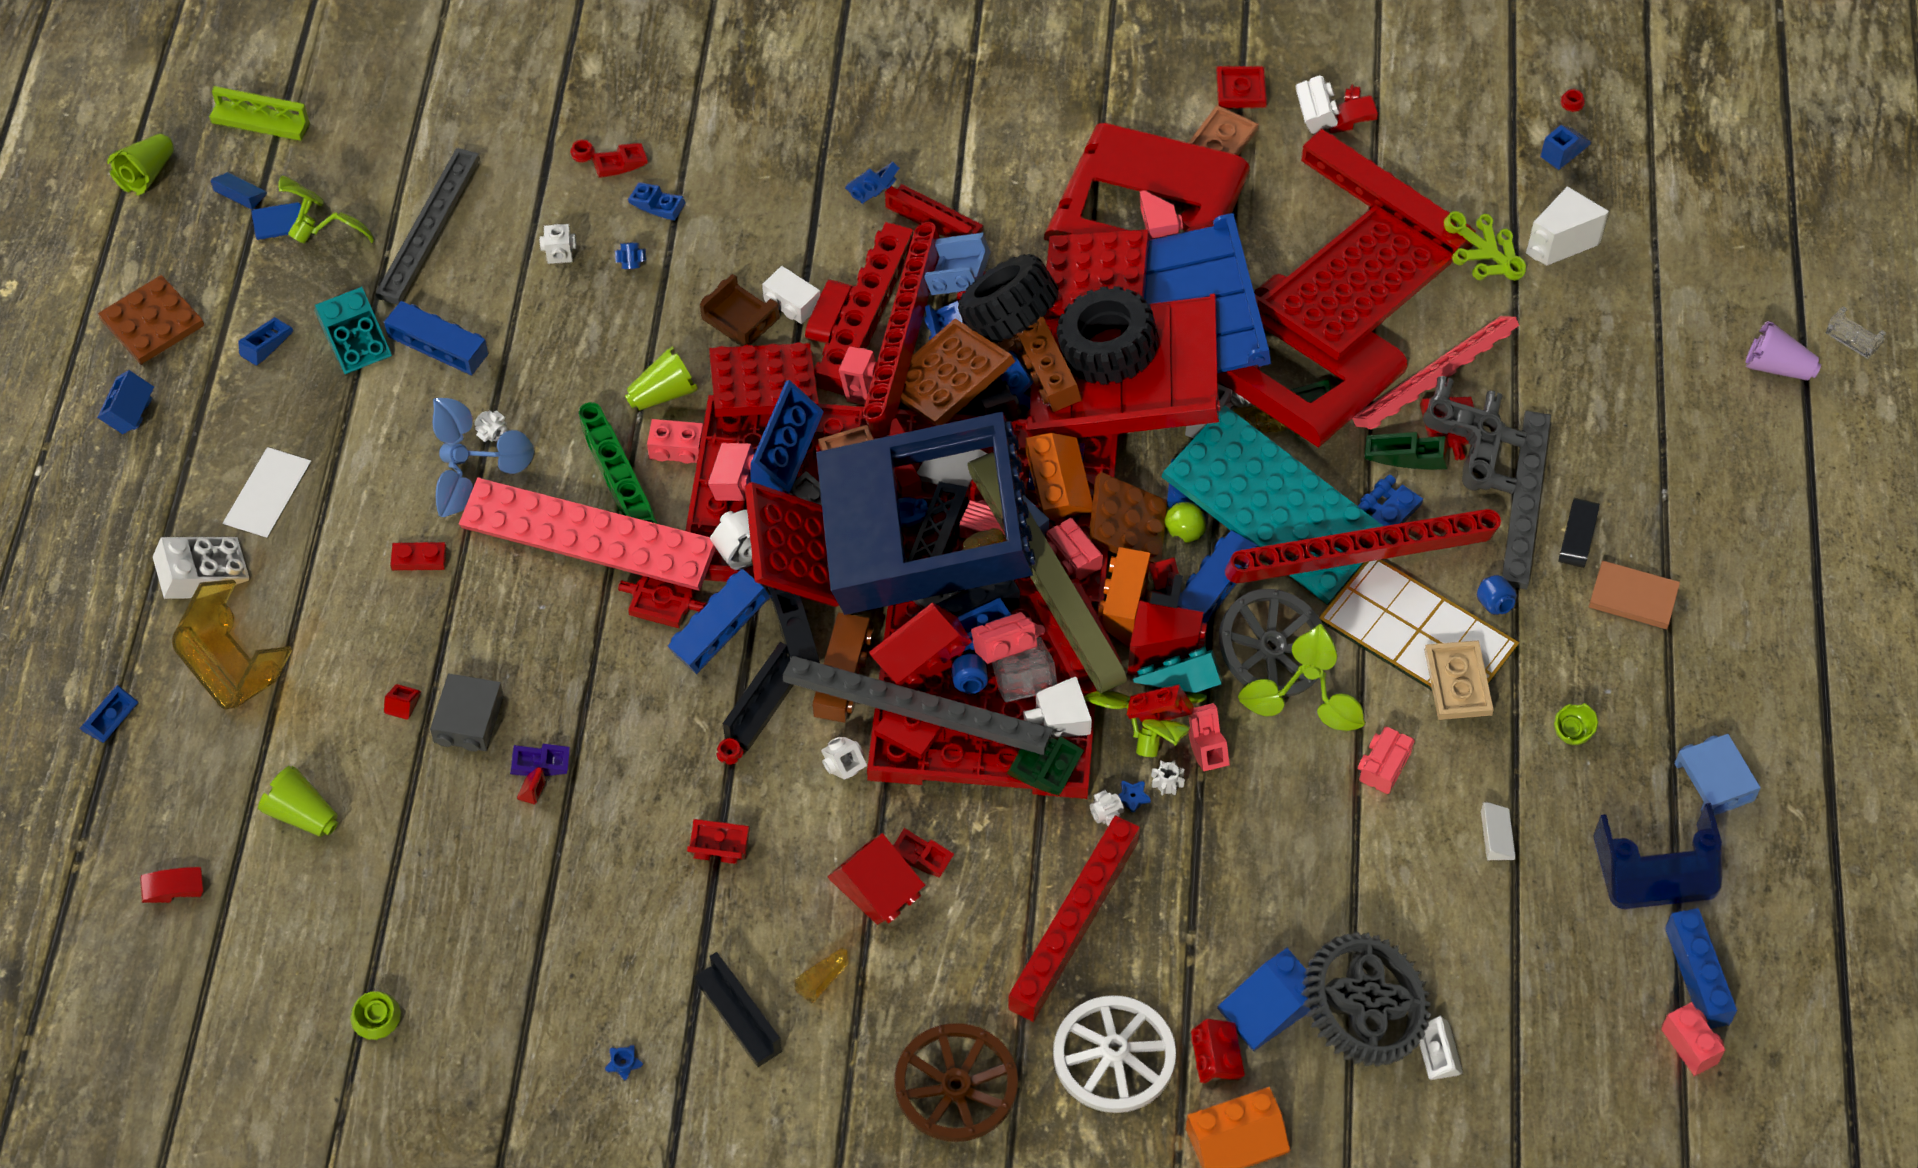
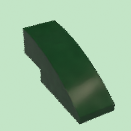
M1418 432L1367 435L1366 460L1410 469H1448L1449 446L1445 436L1419 438Z

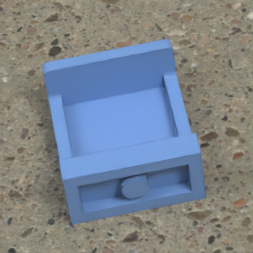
M977 233L937 239L935 246L940 256L934 272H926L924 276L931 295L966 291L968 286L972 285L978 277L983 276L991 253L984 234Z
M1729 734L1720 737L1716 735L1711 736L1701 744L1695 746L1689 744L1680 749L1674 763L1677 768L1684 767L1704 801L1701 811L1706 819L1755 801L1761 788Z

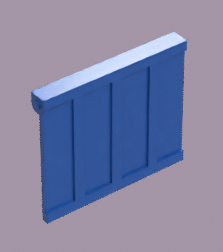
M1230 213L1216 217L1212 227L1149 240L1144 293L1146 302L1153 304L1210 297V294L1215 293L1218 373L1254 365L1259 367L1271 364L1269 348L1234 214Z

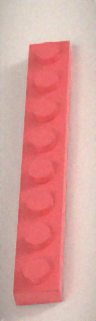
M1500 316L1354 416L1352 419L1355 426L1368 429L1378 427L1382 423L1381 420L1387 416L1397 414L1401 410L1400 407L1417 400L1419 394L1425 390L1436 387L1439 376L1449 377L1455 374L1458 367L1472 362L1475 359L1474 356L1491 349L1496 341L1512 334L1511 331L1519 326L1516 317Z

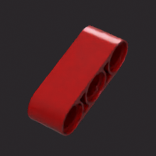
M831 279L827 280L807 323L805 338L825 344L830 343L832 329L835 324L840 322L842 307L848 304L849 293L853 285Z

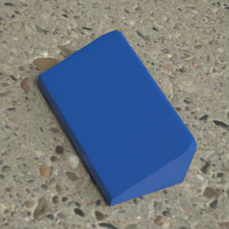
M228 172L210 180L213 191L251 210L267 194V191Z
M296 202L252 210L256 240L289 235L288 232L299 215L301 203Z
M116 685L79 729L104 743L136 706L138 701L120 686Z

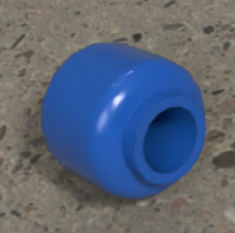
M1499 575L1485 578L1480 583L1476 594L1478 601L1489 613L1494 615L1508 613L1513 609L1517 597L1516 591L1503 576Z
M964 654L956 658L952 665V678L955 688L966 694H976L986 687L988 671L986 662L982 657L976 654Z

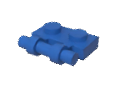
M1388 475L1385 479H1380L1375 484V489L1370 494H1365L1358 505L1363 511L1371 512L1373 514L1371 517L1383 526L1404 523L1423 502L1422 497L1403 484L1397 490H1394L1391 486L1396 482V479L1392 475ZM1382 496L1387 499L1383 505L1377 502Z

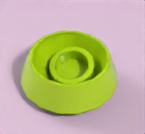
M372 991L363 994L357 999L351 1009L350 1021L352 1028L359 1036L378 1040L387 1037L396 1029L400 1022L401 1011L398 1002L392 996L384 992Z

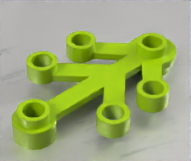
M1453 211L1445 218L1444 227L1447 232L1460 234L1478 248L1476 250L1458 249L1452 255V260L1455 264L1464 265L1467 261L1493 259L1498 263V265L1490 266L1483 263L1477 264L1472 270V275L1475 279L1483 280L1490 275L1504 274L1506 278L1515 281L1524 276L1526 264L1522 258L1515 255L1512 232L1508 229H1502L1495 239L1492 227L1493 219L1490 215L1482 214L1476 220V226L1483 231L1484 239L1465 226L1466 218L1461 212ZM1502 234L1507 237V240L1502 238ZM1497 243L1503 246L1504 254L1498 251ZM1458 254L1462 255L1464 260L1460 259ZM1478 269L1482 270L1484 275L1480 274Z

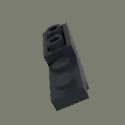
M767 586L784 643L787 645L790 660L792 656L820 663L801 597Z

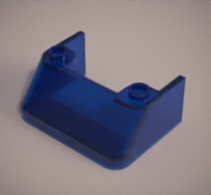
M1705 803L1696 824L1698 832H1696L1692 840L1694 851L1640 857L1638 847L1633 841L1626 838H1612L1607 815L1600 816L1593 838L1609 899L1614 906L1620 909L1703 901L1711 900L1719 894L1722 887V840L1711 803Z

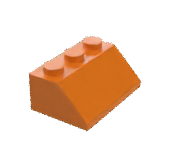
M1056 433L1026 438V454L1040 511L1049 520L1092 512L1093 502L1077 438Z
M1119 547L1117 556L1111 557L1109 572H1112L1111 579L1106 578L1104 594L1107 597L1106 601L1101 600L1098 616L1102 617V625L1108 633L1127 647H1130L1139 601H1144L1148 585L1150 553Z
M1270 1087L1187 1115L1185 1129L1202 1168H1247L1290 1153L1282 1114Z

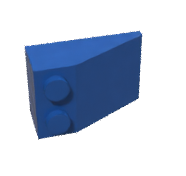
M1286 948L1265 962L1218 1005L1217 1009L1227 1021L1235 1022L1237 1033L1253 1051L1307 1015L1310 1011V1008L1303 1006L1304 1001L1308 998L1301 995L1303 990L1307 988L1302 984L1307 977L1304 974L1306 969L1292 952Z

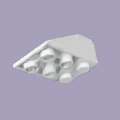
M161 537L153 554V561L164 599L193 598L247 582L250 579L238 537Z

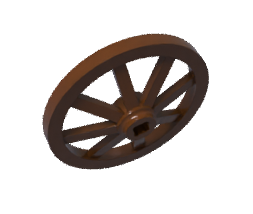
M943 1024L919 1034L904 1049L895 1070V1094L902 1113L919 1131L943 1141H969L990 1133L1006 1119L1017 1095V1069L1007 1047L990 1032L969 1024ZM948 1037H965L976 1040L961 1069L955 1067ZM939 1040L947 1072L945 1074L916 1056V1054L928 1044ZM984 1045L989 1047L1003 1064L969 1077V1073ZM909 1065H913L941 1085L906 1090L905 1077ZM1000 1076H1007V1090L1003 1100L971 1088ZM957 1084L961 1085V1088L959 1089H953L951 1087ZM944 1095L928 1120L921 1116L910 1102L911 1099ZM966 1097L997 1110L984 1121L974 1125L965 1099ZM952 1101L957 1103L964 1128H948L937 1125Z

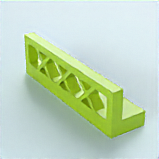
M216 86L212 90L215 106L209 116L211 123L302 141L310 124L305 104ZM222 97H227L231 101L223 100ZM244 101L250 102V103L253 104L254 106L248 105V104H247L246 102H244ZM268 106H272L276 110H272ZM289 110L298 111L299 115L293 114Z

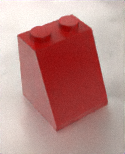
M1139 601L1130 643L1127 674H1138L1139 668L1154 664L1155 668L1163 666L1164 660L1180 655L1181 659L1190 657V651L1204 647L1207 623H1202L1204 612Z
M883 833L868 841L827 876L837 888L877 925L883 921L889 924L901 914L898 909L905 903L910 906L922 895L919 891L925 886L923 881Z

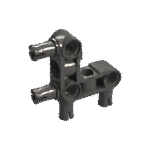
M1439 376L1437 378L1435 394L1429 399L1428 408L1423 415L1425 425L1440 433L1448 434L1449 432L1465 437L1469 441L1471 446L1468 458L1463 465L1462 482L1467 489L1476 491L1494 488L1512 495L1516 487L1514 484L1517 483V478L1495 473L1494 470L1500 442H1505L1522 448L1526 441L1524 437L1527 436V432L1506 427L1505 423L1501 421L1498 414L1503 398L1501 393L1498 392L1495 397L1496 391H1488L1486 393L1484 409L1480 410L1450 401L1449 398L1454 380L1448 378V381L1445 382L1446 377ZM1433 411L1439 412L1442 418L1437 417ZM1483 426L1489 427L1491 432H1487ZM1473 472H1477L1481 479L1476 478Z

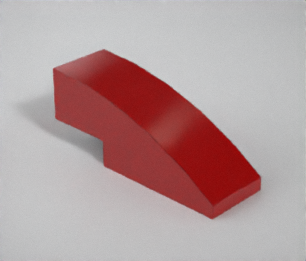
M897 418L891 422L890 436L905 433ZM919 462L895 467L897 492L900 498H914L921 495V479L917 474Z

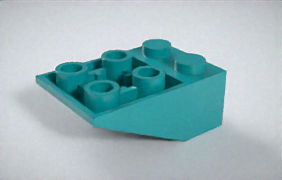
M363 287L315 305L316 316L345 375L392 357Z
M1201 647L1190 651V657L1181 659L1180 655L1164 660L1163 666L1155 668L1154 664L1141 667L1137 671L1138 674L1134 676L1133 681L1134 683L1163 688L1180 685L1183 691L1196 693L1222 684L1223 678L1213 649L1207 651L1206 647Z

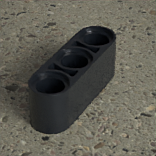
M1574 497L1558 562L1585 568L1600 506L1599 503Z

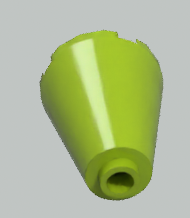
M156 134L115 151L107 160V165L110 163L112 168L109 171L111 177L124 191L129 193L132 190L137 192L135 195L143 194L149 189L173 154V142L163 134Z
M673 347L668 348L626 388L628 394L625 395V398L632 409L637 406L640 411L699 390L696 384L691 386L694 383L691 379L692 377L678 354H674L675 350Z
M294 766L285 767L269 784L272 786L269 795L263 793L258 804V810L263 814L319 837H323L325 834L331 835L339 824L336 821L338 814Z

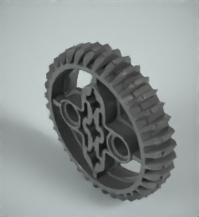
M1359 932L1351 935L1348 933L1341 937H1335L1316 951L1314 957L1308 963L1310 967L1304 972L1307 977L1302 984L1307 988L1303 990L1301 995L1308 998L1303 1006L1310 1008L1306 1017L1314 1019L1311 1027H1318L1320 1030L1318 1037H1325L1327 1039L1325 1046L1333 1045L1335 1047L1334 1054L1343 1052L1344 1060L1353 1058L1354 1064L1363 1062L1364 1066L1373 1064L1377 1067L1383 1064L1390 1065L1395 1061L1398 1062L1418 1047L1420 1040L1426 1035L1424 1031L1429 1026L1427 1020L1431 1014L1427 1009L1430 1008L1431 1003L1425 1000L1430 992L1423 990L1426 981H1420L1419 976L1422 971L1414 970L1415 961L1408 962L1406 960L1407 953L1400 954L1398 952L1399 945L1390 947L1389 939L1381 942L1379 935L1371 937L1369 932L1362 935ZM1356 953V957L1352 959L1347 969V978L1333 979L1325 986V976L1330 963L1342 954ZM1384 966L1393 973L1400 985L1385 983ZM1332 1012L1348 1015L1350 1034L1339 1025ZM1408 1012L1406 1029L1401 1038L1391 1045L1377 1046V1042L1382 1039L1387 1029V1020H1399Z

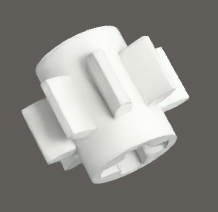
M490 410L482 412L475 421V429L478 431L476 435L484 442L487 440L491 442L498 441L499 437L507 430V423L504 422L505 417L497 410L494 413Z
M1160 761L1159 770L1156 768L1152 769L1151 777L1154 778L1152 780V788L1158 787L1161 795L1170 793L1176 795L1177 786L1184 788L1185 779L1182 778L1184 776V768L1179 769L1175 765V761L1166 763Z
M1106 790L1095 794L1094 803L1090 804V811L1097 823L1103 822L1107 826H1109L1115 815L1120 817V814L1124 812L1119 796L1116 793L1111 795Z

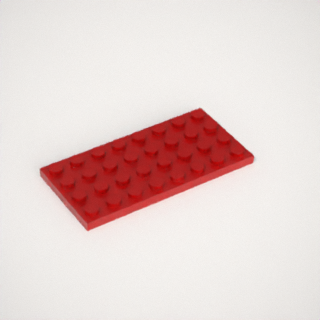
M1375 205L1259 299L1257 306L1260 310L1338 361L1452 264L1453 253Z

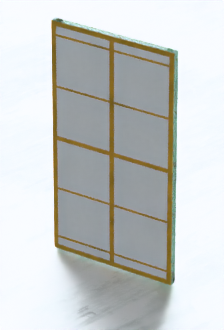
M1382 559L1364 562L1319 617L1325 626L1431 691L1432 687L1424 652L1425 645L1479 640L1489 685L1520 643Z

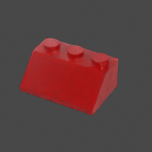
M931 603L869 653L897 685L914 689L920 686L923 680L930 674L939 671L944 666V663L953 656L961 654L972 641L957 616Z

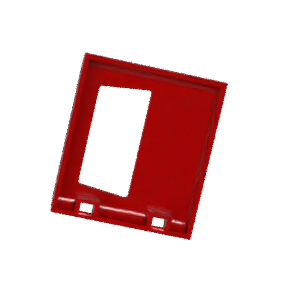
M1099 123L1095 126L1044 233V240L1049 241L1050 236L1130 231L1082 218L1093 181H1100L1136 191H1146L1152 195L1200 206L1201 208L1187 232L1212 227L1216 217L1233 212L1250 173V166L1244 158L1235 154L1108 123Z
M1275 274L1254 291L1257 305L1259 299L1283 281L1286 276ZM1258 308L1265 330L1321 365L1344 382L1314 402L1309 403L1254 366L1218 373V381L1319 448L1406 372L1407 359L1401 350L1371 332L1337 361Z

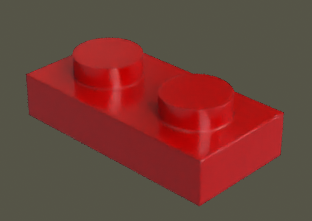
M445 542L392 543L391 569L392 571L445 570L446 544Z

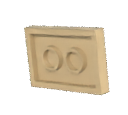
M1479 640L1425 645L1424 652L1438 720L1492 716L1494 709Z

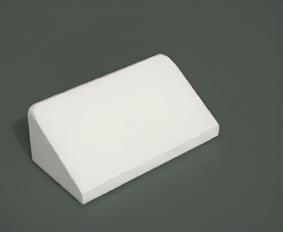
M1483 803L1481 817L1487 860H1515L1509 808L1492 803Z
M1441 1016L1427 1021L1429 1026L1424 1031L1426 1035L1420 1040V1048L1429 1079L1434 1080L1463 1074L1449 1022Z

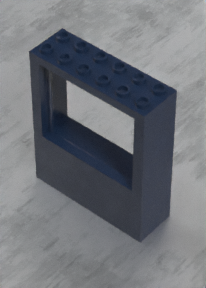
M1003 412L816 452L830 588L844 615L1033 576L1032 565H1036L1033 548L1030 549L1029 543L1033 541L1031 528L1029 525L1027 526L1026 521L1029 518L1027 503L1023 500V496L1026 495V489L1023 479H1020V473L1023 472L1021 459L1017 457L1016 451L1020 450L1017 435L1014 434L1012 422L1006 421ZM993 446L1006 541L906 562L895 467Z

